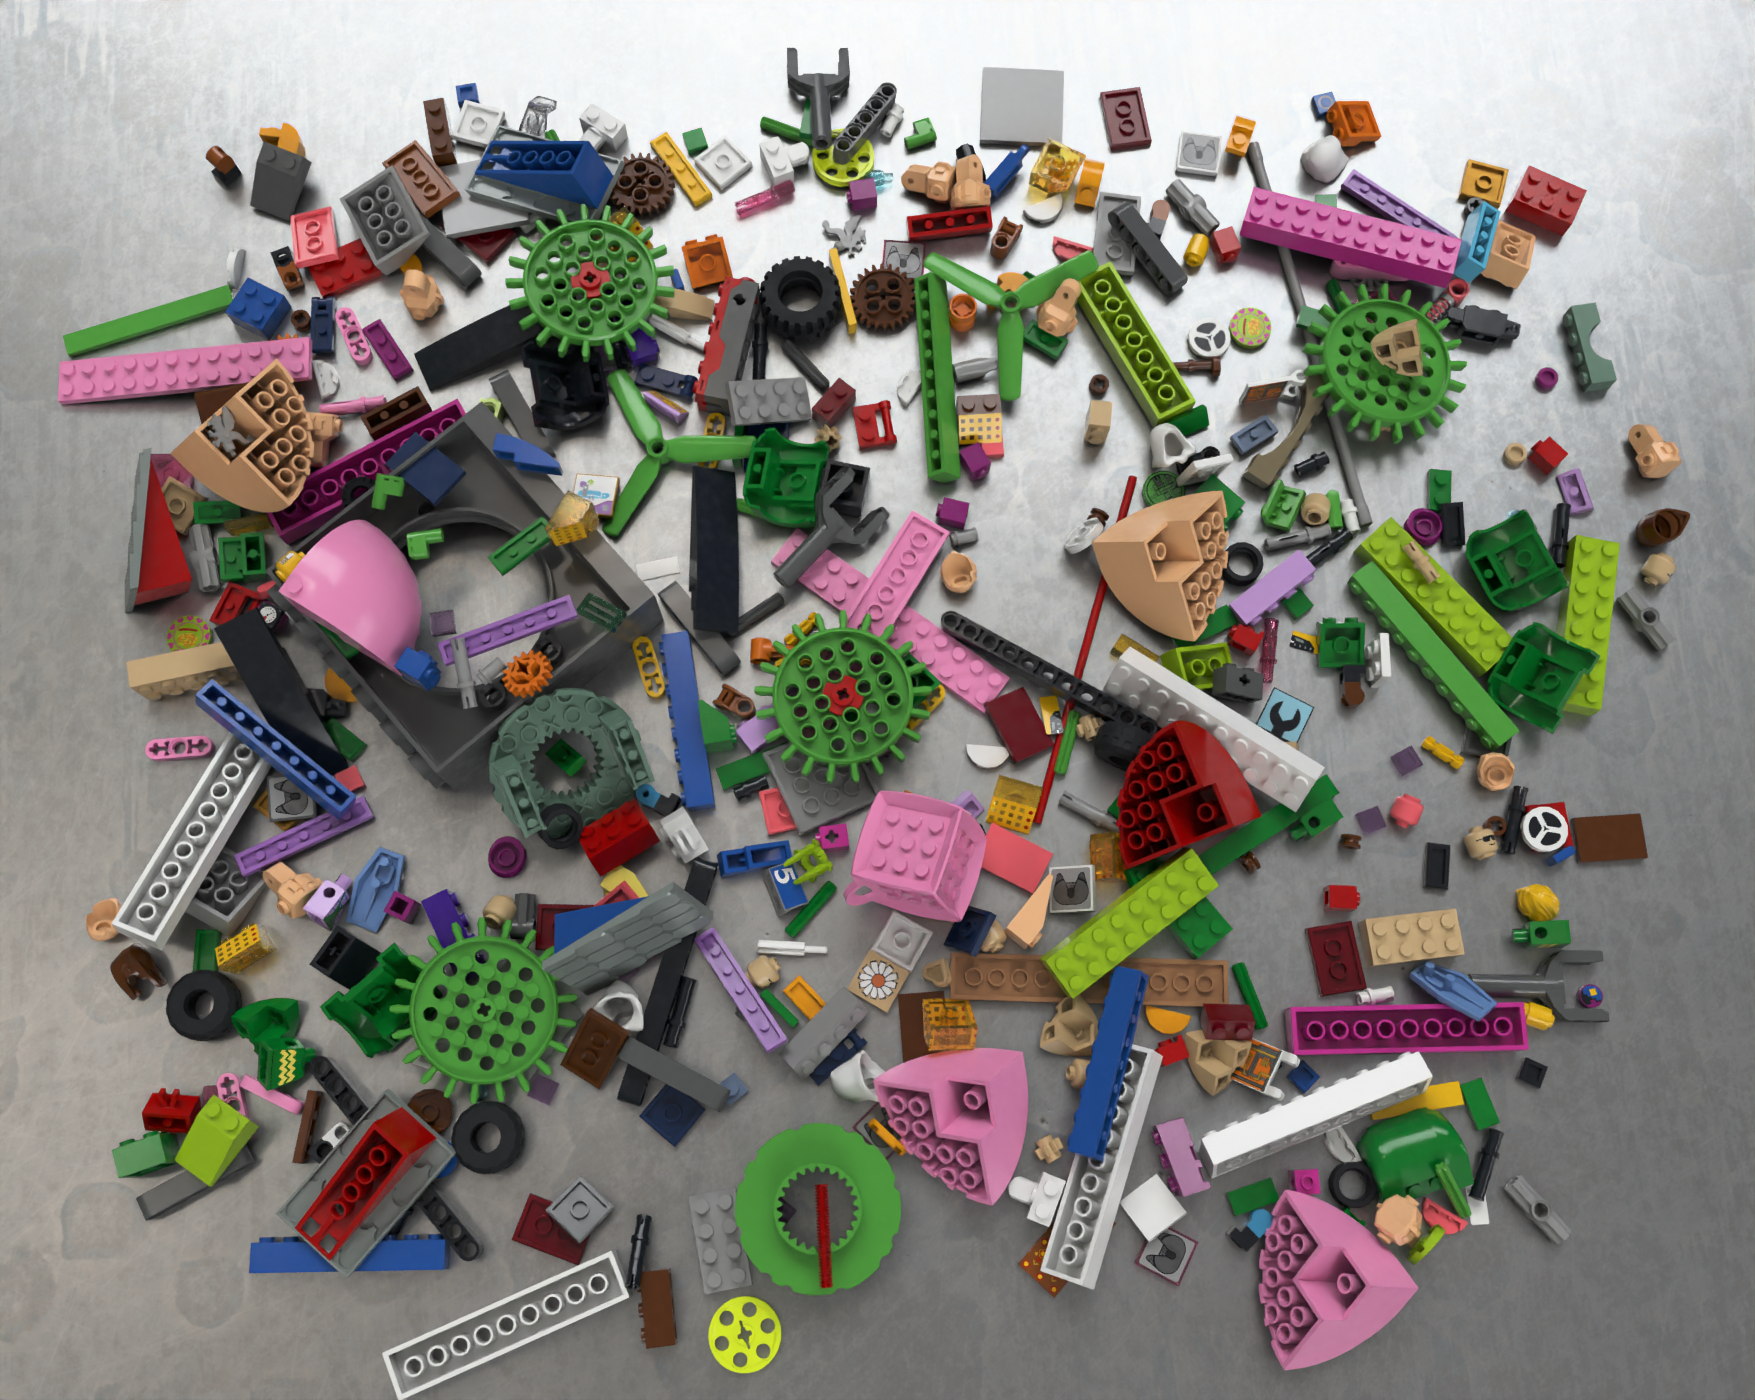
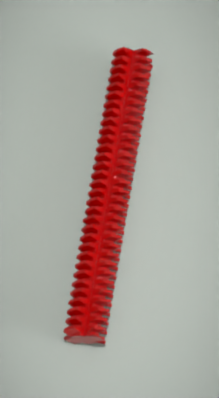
M828 1184L815 1185V1193H817L815 1194L817 1196L815 1199L818 1200L815 1201L817 1202L815 1205L817 1206L816 1209H818L816 1210L818 1212L816 1213L818 1215L816 1217L818 1223L816 1224L819 1226L816 1227L819 1228L817 1229L819 1231L817 1233L819 1235L817 1236L819 1238L817 1239L819 1241L817 1244H820L817 1246L819 1247L817 1250L820 1251L818 1252L820 1254L818 1255L820 1257L818 1259L820 1262L818 1263L821 1264L818 1265V1267H821L818 1269L821 1270L819 1272L821 1274L819 1275L821 1277L819 1278L821 1285L819 1286L830 1288L833 1286V1281L831 1277L832 1261H830L831 1248H829L831 1247V1238H829L830 1222H828L830 1221L828 1219L830 1216L829 1206H827L829 1205L827 1203L829 1202L828 1190H826L828 1189L826 1187Z

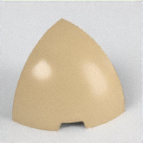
M1417 319L1387 328L1371 340V349L1382 365L1385 364L1394 369L1397 374L1405 376L1423 375V358Z
M1080 994L1074 999L1067 996L1055 1007L1057 1013L1052 1021H1046L1041 1034L1040 1048L1063 1056H1091L1093 1054L1092 1044L1098 1034L1097 1017Z
M1203 1030L1185 1033V1045L1190 1055L1187 1058L1190 1068L1201 1086L1214 1096L1232 1082L1231 1074L1235 1071V1068L1243 1067L1249 1055L1252 1042L1243 1040H1206Z

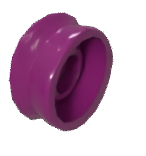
M1418 508L1408 516L1404 523V530L1418 544L1427 546L1433 545L1438 541L1443 525L1438 514L1425 508Z
M511 836L497 839L492 844L488 854L490 869L494 874L502 878L516 876L522 870L526 861V850L518 839Z

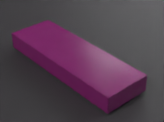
M381 319L362 329L395 381L414 371Z

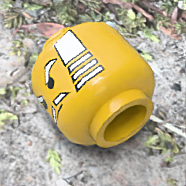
M287 552L276 563V575L285 583L305 554L303 552Z

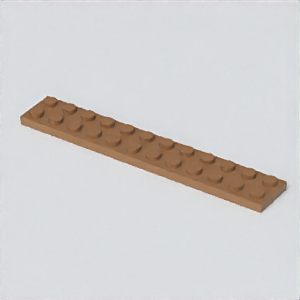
M951 953L950 1000L1060 1003L1067 996L1039 959L1043 955L978 953L974 957L965 953ZM1125 958L1116 965L1141 970L1149 976L1143 1006L1203 1007V1003L1229 1004L1228 961ZM1114 968L1080 993L1088 1004L1104 1003V998L1108 995L1110 988V975L1114 972Z

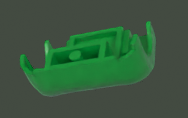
M776 428L765 429V432L756 441H753L743 485V496L749 508L760 518L776 525L815 528L817 521L815 495L819 492L823 468H826L830 447L822 440L813 444L797 443L783 437Z
M1523 509L1493 527L1485 530H1476L1468 536L1469 539L1466 543L1465 552L1468 561L1488 598L1500 609L1506 611L1525 609L1569 587L1561 570L1556 566L1537 532V527L1527 510Z
M1533 622L1532 625L1527 626L1523 630L1519 629L1490 674L1487 681L1489 684V696L1496 704L1510 713L1553 734L1564 717L1561 710L1583 674L1589 676L1600 655L1589 648L1579 646L1561 637L1541 623Z
M395 942L376 958L380 965L373 969L357 985L353 986L348 993L344 995L337 991L320 1006L326 1017L330 1021L334 1020L341 1025L355 1040L363 1053L370 1058L384 1050L388 1053L405 1038L393 1039L392 1034L398 1030L411 1027L409 1013L396 1014L390 1012V1006L396 1004L410 1005L412 991L400 988L395 984L396 979H406L416 983L422 970L411 964L408 960L410 955ZM436 987L434 993L440 999L443 995ZM434 1007L427 1008L424 1014L425 1018L431 1017L436 1012V1009Z
M1424 1107L1374 1124L1367 1128L1368 1132L1361 1138L1360 1142L1357 1141V1152L1368 1165L1376 1182L1379 1193L1378 1203L1383 1204L1386 1199L1396 1194L1404 1198L1406 1195H1409L1416 1199L1443 1189L1444 1187L1434 1169L1435 1165L1441 1162L1447 1164L1460 1189L1474 1184L1465 1145L1450 1121L1437 1110H1430Z

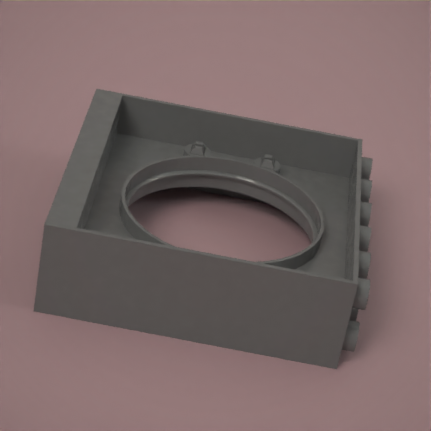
M483 402L476 405L388 474L399 476L401 472L433 447L437 448L466 472V475L437 506H434L404 481L403 496L387 494L385 510L372 508L374 485L291 550L296 553L303 552L306 555L329 532L353 520H365L389 537L399 549L407 544V533L431 530L450 523H486L504 529L516 536L541 516L546 519L553 529H557L555 532L559 531L558 528L564 527V530L568 528L565 526L581 522L587 538L556 546L552 539L533 553L545 576L548 602L570 595L578 618L542 631L531 649L535 653L540 651L544 656L546 655L553 667V670L550 672L553 677L546 680L549 685L541 687V693L551 694L555 689L561 688L582 689L632 648L633 642L637 638L645 637L664 621L653 592L547 474L517 470L513 460L496 457L493 452L496 433L512 436V434ZM277 562L265 570L276 583L267 593L296 622L294 625L303 636L324 655L322 657L339 678H342L352 689V694L381 723L379 726L397 746L399 745L408 756L417 750L408 760L425 780H428L436 789L446 782L457 792L488 766L491 745L497 741V731L504 720L520 705L530 703L533 700V697L529 694L525 698H522L520 695L514 697L504 686L505 683L502 681V678L505 675L503 674L491 680L492 684L474 686L478 706L463 709L460 689L435 686L428 692L406 679L403 675L401 677L360 651L347 660L313 619L299 612L279 592L284 582L275 573L277 571ZM536 690L534 692V696L541 693Z

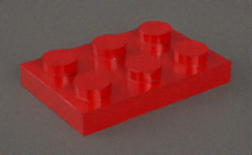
M361 238L339 247L338 260L308 266L323 299H326L327 296H335L383 275L374 265Z

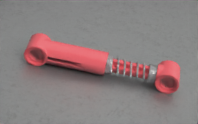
M1460 278L1453 279L1438 299L1434 301L1425 317L1432 323L1436 322L1437 318H1441V314L1444 315L1445 311H1448L1449 308L1460 305L1469 292V284Z

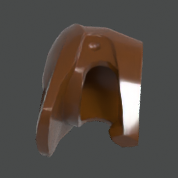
M1665 508L1647 514L1636 526L1635 533L1637 539L1648 547H1659L1669 543L1681 535L1690 519V513Z
M133 943L124 949L110 965L115 981L132 1000L142 995L138 989V977L143 980H150L157 987H163L167 984L166 978L155 964L151 953L140 944Z

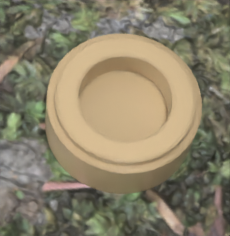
M1519 443L1509 444L1503 452L1504 460L1513 466L1521 464L1527 457L1525 447Z

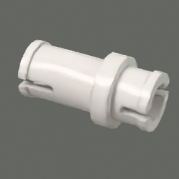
M894 103L892 108L886 113L887 118L880 128L882 135L886 137L892 136L895 127L903 118L902 114L905 111L903 106Z
M1353 499L1341 501V515L1344 518L1346 528L1352 534L1360 532L1361 528L1356 515L1358 510L1353 504Z
M1391 986L1374 990L1367 988L1364 992L1356 993V1001L1359 1006L1394 1001L1395 997Z

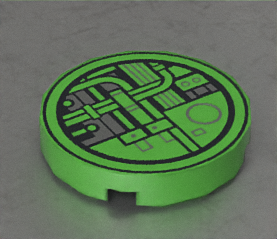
M1161 470L1147 477L1143 484L1142 497L1144 503L1149 507L1160 502L1185 496L1186 488L1185 486H1178L1176 479L1179 477L1171 471Z

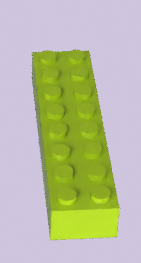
M1110 261L1099 266L1096 271L1079 280L1081 293L1078 303L1153 428L1165 423L1170 418L1193 409L1196 402L1195 398L1112 262Z
M1390 517L1367 537L1354 553L1365 565L1373 560L1443 643L1479 678L1499 661L1513 637L1415 541L1425 556L1428 555L1430 558L1429 562L1438 574L1441 575L1428 584L1418 568L1415 569L1413 567L1414 563L1402 550L1404 546L1414 539Z
M1575 535L1568 541L1570 544L1566 552V566L1563 569V576L1569 587L1562 590L1560 594L1556 634L1579 646L1593 650L1600 655V658L1589 676L1583 674L1562 711L1592 716L1602 709L1620 543Z
M1183 847L1039 959L1066 996L1074 999L1219 885L1192 848Z

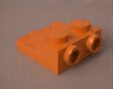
M1336 101L1327 110V121L1332 123L1334 129L1333 136L1339 140L1341 146H1357L1361 141H1378L1382 137L1369 101Z
M717 234L705 237L706 241L697 242V239L686 241L685 246H682L692 289L723 282L725 277L733 278L723 236L718 237Z

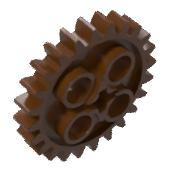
M641 152L638 158H635L632 153L630 160L624 156L625 166L622 172H620V176L610 195L612 203L616 204L618 210L623 208L625 215L631 211L633 217H635L636 213H639L640 217L643 218L646 212L651 217V211L653 210L659 214L658 208L666 209L665 202L671 203L670 196L674 195L673 188H675V182L673 181L674 175L671 173L670 166L666 167L664 160L659 162L658 156L651 159L650 153L647 154L646 158L642 156Z
M881 263L880 269H876L875 265H872V271L865 268V275L863 276L858 273L857 278L859 281L853 280L852 283L855 288H850V294H852L850 299L851 303H853V310H856L854 312L855 318L860 317V324L866 321L867 329L874 325L876 332L879 327H882L883 331L886 332L887 327L890 326L892 331H894L895 324L902 327V320L909 322L907 314L914 315L912 308L916 307V301H914L916 300L915 293H913L915 285H911L912 278L906 279V271L902 274L899 273L900 267L892 270V265L889 264L888 268L884 269V265ZM891 284H895L899 288L896 290H890L888 286ZM870 285H875L877 289L875 291H869L867 287ZM884 295L886 300H881V296ZM896 304L900 308L894 311L889 306ZM875 305L879 309L873 312L868 310V307Z

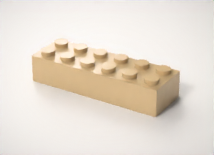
M221 642L126 662L129 688L148 700L160 699L161 695L166 694L180 695L185 690L190 689L201 690L211 679L220 686L226 685L228 681L232 680L243 681Z

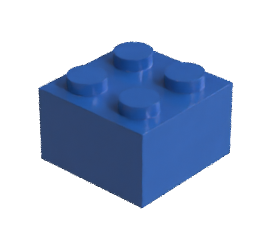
M247 278L225 313L234 324L270 341L292 306L283 294Z

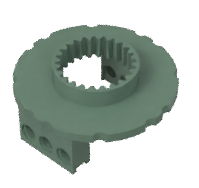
M580 688L555 689L551 694H538L533 697L530 703L520 705L504 720L498 729V739L492 743L488 759V778L494 784L493 796L497 803L502 804L501 810L506 817L520 829L525 838L530 837V834L537 833L541 829H547L540 817V813L547 806L554 803H564L571 806L581 816L584 828L602 818L605 814L634 799V791L639 786L655 781L640 743V734L634 728L632 719L620 706L605 696L597 697L593 691ZM562 729L567 733L572 729L576 734L580 732L584 737H588L595 746L594 751L598 754L595 756V760L599 763L593 766L596 773H590L592 779L590 781L585 780L584 787L578 785L576 792L569 789L567 795L563 791H560L557 795L554 790L549 792L546 787H542L534 777L535 773L532 771L534 764L530 761L536 758L533 751H539L537 744H544L545 736L552 738L554 731L561 734ZM566 814L555 817L548 826V834L552 838H559L565 835L571 827V818Z

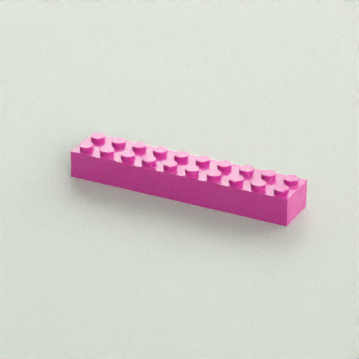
M1253 187L1239 235L1442 288H1447L1453 276L1462 241L1459 238Z
M458 398L307 476L303 485L304 488L289 507L278 512H267L279 537L288 545L322 527L345 509V506L342 504L341 495L342 489L348 481L355 477H367L376 481L377 473L388 475L392 471L386 467L385 463L415 432L430 442L464 416L466 412ZM365 488L357 489L353 495L354 501L368 490Z
M1524 1002L1497 1003V1006L1479 1022L1445 1004L1320 1006L1284 1009L1287 1051L1296 1056L1404 1054L1406 1052L1413 1054L1418 1051L1419 1053H1461L1529 1050Z

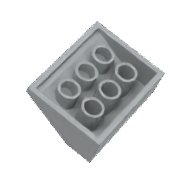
M393 165L340 198L374 265L386 276L404 265L430 235Z
M224 846L185 912L223 934L230 936L245 920L267 884L262 875L266 869L244 877L234 856L237 853Z

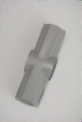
M1180 179L1174 180L1166 189L1165 193L1179 207L1181 216L1186 221H1192L1205 236H1210L1220 226V222L1207 209V204L1203 197L1199 194L1194 195Z
M207 524L192 525L189 528L193 549L190 552V558L193 567L197 571L200 590L202 592L217 591L221 588L217 568L219 556L216 548L213 546L210 526Z
M1634 587L1617 598L1618 602L1632 618L1633 627L1638 631H1642L1657 651H1660L1676 640L1661 622L1659 611L1654 607H1650ZM1643 616L1648 618L1649 623L1644 620Z
M1517 1175L1506 1184L1504 1190L1523 1209L1525 1216L1533 1220L1555 1245H1559L1570 1236L1572 1230L1553 1211L1551 1204L1542 1199L1521 1175ZM1536 1204H1539L1541 1207V1214L1539 1216L1534 1212Z

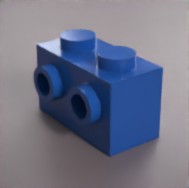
M408 646L394 666L406 679L428 692L439 683L440 674L442 673L437 667L438 663L432 659L431 655L423 650H420L418 653Z

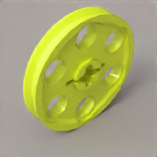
M844 128L832 130V138H837ZM869 140L864 143L850 162L844 165L838 164L833 160L834 145H831L826 150L813 148L812 162L815 172L823 181L833 186L849 187L850 181L864 180L870 175L874 166V150ZM819 153H826L828 158L822 160L817 155ZM861 156H867L870 160L866 163H862L858 160V158ZM828 169H835L837 174L830 176L826 171ZM853 170L858 175L852 178L847 175V172Z
M740 1296L727 1301L717 1310L711 1320L708 1332L710 1349L716 1360L730 1371L752 1373L762 1369L774 1358L780 1346L781 1325L777 1314L769 1304L756 1297ZM747 1302L754 1303L757 1308L755 1315L751 1317L743 1313V1306ZM730 1311L733 1314L734 1320L730 1325L721 1323L720 1315L722 1312ZM767 1318L772 1319L775 1323V1328L770 1333H766L761 1329V1322ZM740 1320L742 1321L743 1327H745L746 1331L751 1330L752 1334L749 1335L748 1341L750 1348H748L747 1341H745L744 1338L738 1337V1335L741 1333L742 1328ZM719 1336H725L729 1340L727 1349L719 1350L715 1346V1341ZM767 1344L770 1347L768 1357L761 1358L757 1355L756 1348L758 1345ZM739 1352L747 1356V1363L742 1367L736 1366L733 1361L734 1355Z

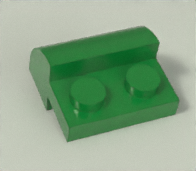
M263 532L240 533V537L218 538L221 582L245 581L248 584L259 582L266 578Z

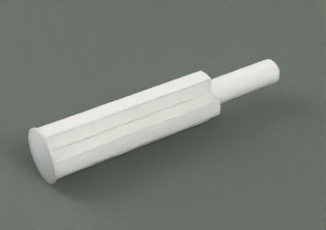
M655 314L651 315L649 319L650 325L684 345L689 343L703 352L704 345L691 338V333L667 319Z
M758 940L757 954L804 956V953L826 954L828 948L823 946H805V942Z

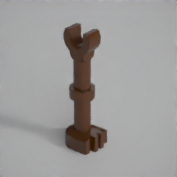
M1212 356L1211 361L1188 359V362H1173L1178 371L1188 370V372H1194V370L1211 369V376H1220L1221 374L1220 356Z

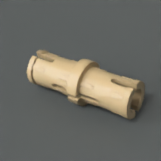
M1414 540L1402 548L1414 563L1413 567L1415 569L1418 568L1428 584L1441 576L1429 562L1430 558L1428 555L1425 556Z

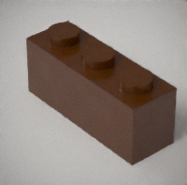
M444 98L423 101L434 162L438 167L458 164L449 110Z
M417 386L364 414L360 418L373 440L376 441L432 412V409Z
M671 1268L642 1271L641 1286L637 1290V1293L641 1292L642 1302L638 1303L639 1317L644 1319V1328H641V1342L646 1343V1349L676 1345L678 1339Z

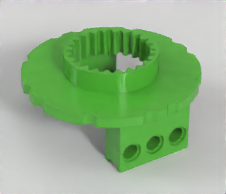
M804 1124L799 1130H792L790 1128L771 1138L757 1151V1158L746 1166L744 1170L745 1179L742 1183H739L736 1194V1226L741 1228L742 1235L740 1241L752 1263L761 1273L771 1275L772 1282L781 1287L788 1285L793 1289V1292L806 1295L834 1294L838 1288L850 1289L870 1277L880 1267V1259L890 1253L893 1247L892 1237L898 1233L901 1219L900 1192L894 1187L896 1178L884 1155L876 1146L866 1144L863 1136L856 1132L847 1133L843 1130L842 1126L833 1124ZM816 1167H819L821 1172L829 1168L831 1175L838 1172V1179L846 1178V1187H853L850 1194L857 1196V1199L853 1201V1205L858 1206V1209L853 1211V1215L857 1217V1220L851 1221L853 1230L847 1229V1238L839 1237L838 1245L834 1242L830 1244L831 1277L833 1281V1286L830 1288L819 1286L821 1285L819 1283L821 1281L819 1280L821 1278L819 1277L821 1270H818L821 1268L818 1267V1265H821L818 1263L820 1262L818 1260L820 1258L818 1257L820 1255L818 1252L820 1251L816 1249L815 1245L807 1249L805 1242L798 1245L797 1237L790 1239L791 1231L783 1230L786 1222L779 1220L783 1215V1212L778 1210V1207L783 1205L779 1197L786 1195L783 1188L791 1186L789 1179H798V1172L805 1175L807 1168L811 1172H815Z

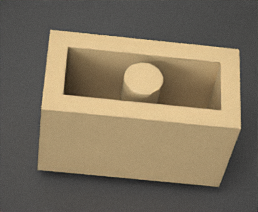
M1091 400L1085 420L1084 441H1089L1092 444L1105 443L1111 427L1113 402Z

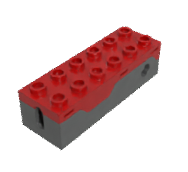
M725 277L724 284L719 286L718 296L720 300L719 303L714 305L713 316H715L714 323L710 322L708 329L710 339L709 342L706 341L704 344L703 354H705L704 361L699 363L698 374H700L699 381H695L693 393L696 394L695 402L698 403L699 411L720 413L731 417L725 383L728 381H742L754 333V324L757 321L761 305L759 283H756L749 277H742L740 279Z

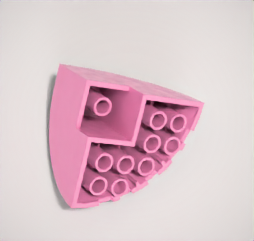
M365 520L346 522L329 532L313 546L292 571L279 592L299 612L336 633L344 642L402 677V674L394 666L407 646L414 650L417 637L420 636L419 626L420 617H422V603L419 597L417 579L404 554L380 529Z
M965 1048L943 1051L907 1061L875 1078L873 1082L881 1108L885 1107L890 1117L888 1123L901 1136L899 1141L910 1155L914 1153L923 1163L921 1167L934 1178L940 1177L952 1191L956 1188L966 1193V1198L993 1206L1005 1191L1020 1158L1026 1133L1028 1083L1023 1052L996 1048Z
M1285 1190L1277 1201L1271 1213L1274 1216L1272 1225L1269 1229L1266 1228L1264 1233L1266 1236L1265 1250L1261 1249L1259 1269L1263 1270L1262 1284H1259L1260 1304L1265 1306V1318L1263 1320L1265 1326H1269L1273 1338L1270 1343L1276 1357L1284 1370H1294L1328 1361L1358 1346L1389 1323L1419 1288L1392 1252L1368 1229L1343 1211L1316 1197L1291 1190Z

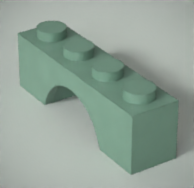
M1596 302L1571 306L1563 315V324L1567 327L1569 335L1568 343L1572 346L1574 353L1573 361L1578 368V379L1584 392L1609 389L1617 380L1612 360L1604 359L1597 355L1589 342L1590 332L1601 322Z

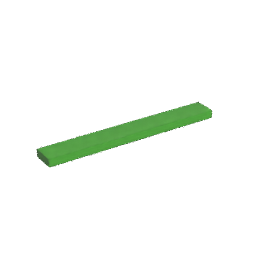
M228 284L63 335L67 354L70 357H74L225 310L234 299L232 289Z

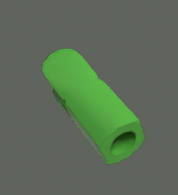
M1329 490L1325 496L1330 500L1331 508L1326 523H1329L1331 531H1338L1343 527L1340 495L1336 490Z

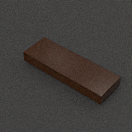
M307 1091L292 1163L307 1164L309 1162L310 1154L307 1151L312 1148L323 1093L320 1091Z

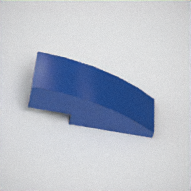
M496 433L493 452L497 458L513 460L517 470L562 476L563 471L560 464L539 447L513 436Z
M789 840L721 851L717 855L720 876L727 877L765 870L783 864L792 855Z

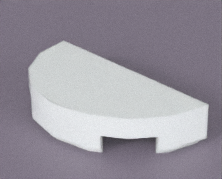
M1061 193L1024 208L1023 213L1028 219L1040 221V223L1051 222L1058 217L1062 209L1063 199Z
M235 248L234 252L230 251L226 261V270H230V278L227 280V283L233 289H238L246 252L242 248Z
M315 360L312 361L321 399L324 402L332 398L338 391L340 377L336 369L329 363Z
M920 368L919 370L905 372L897 384V395L901 403L908 407L921 387Z
M966 744L968 757L980 768H997L1009 756L1006 747Z
M1342 1126L1325 1133V1145L1328 1152L1335 1159L1343 1163L1362 1160Z

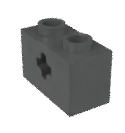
M1226 663L1223 664V667L1214 669L1212 695L1248 704L1262 700V673L1254 672L1253 668H1237L1236 664Z

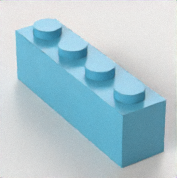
M1485 201L1467 217L1453 273L1468 283L1486 268L1501 211Z

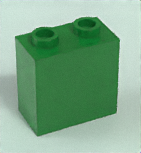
M1212 474L1193 494L1223 491L1227 510V517L1224 518V529L1226 531L1229 528L1228 523L1232 519L1236 521L1244 512L1242 507L1245 501Z

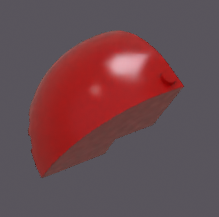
M1180 720L1159 730L1146 745L1140 748V753L1134 761H1131L1125 773L1126 779L1123 789H1120L1118 796L1119 819L1116 820V827H1119L1120 841L1118 844L1126 870L1261 817L1253 794L1233 758L1215 737L1195 723Z

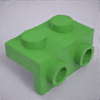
M1277 479L1275 486H1272L1270 489L1267 503L1261 509V517L1265 526L1290 532L1306 497L1305 490L1284 486L1283 481Z

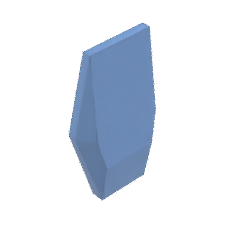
M382 847L377 849L355 878L346 918L347 922L378 933L388 915L383 912L394 891L399 892L405 856Z
M1424 961L1410 972L1409 978L1436 1000L1478 1022L1497 1006V1002L1465 974L1427 961Z

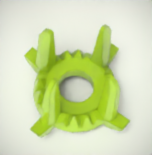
M812 839V844L806 845L803 849L794 850V856L784 862L783 867H787L800 860V866H804L803 870L807 871V873L793 881V884L799 885L807 880L813 883L818 875L824 874L827 870L832 872L833 865L827 859V855L821 849L818 840ZM810 855L816 859V866L810 862Z

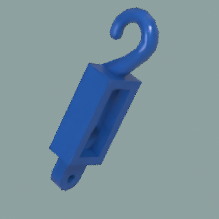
M1023 144L1016 153L1010 151L985 180L984 183L990 186L991 196L993 195L996 198L1023 167L1022 160L1030 150L1028 146Z

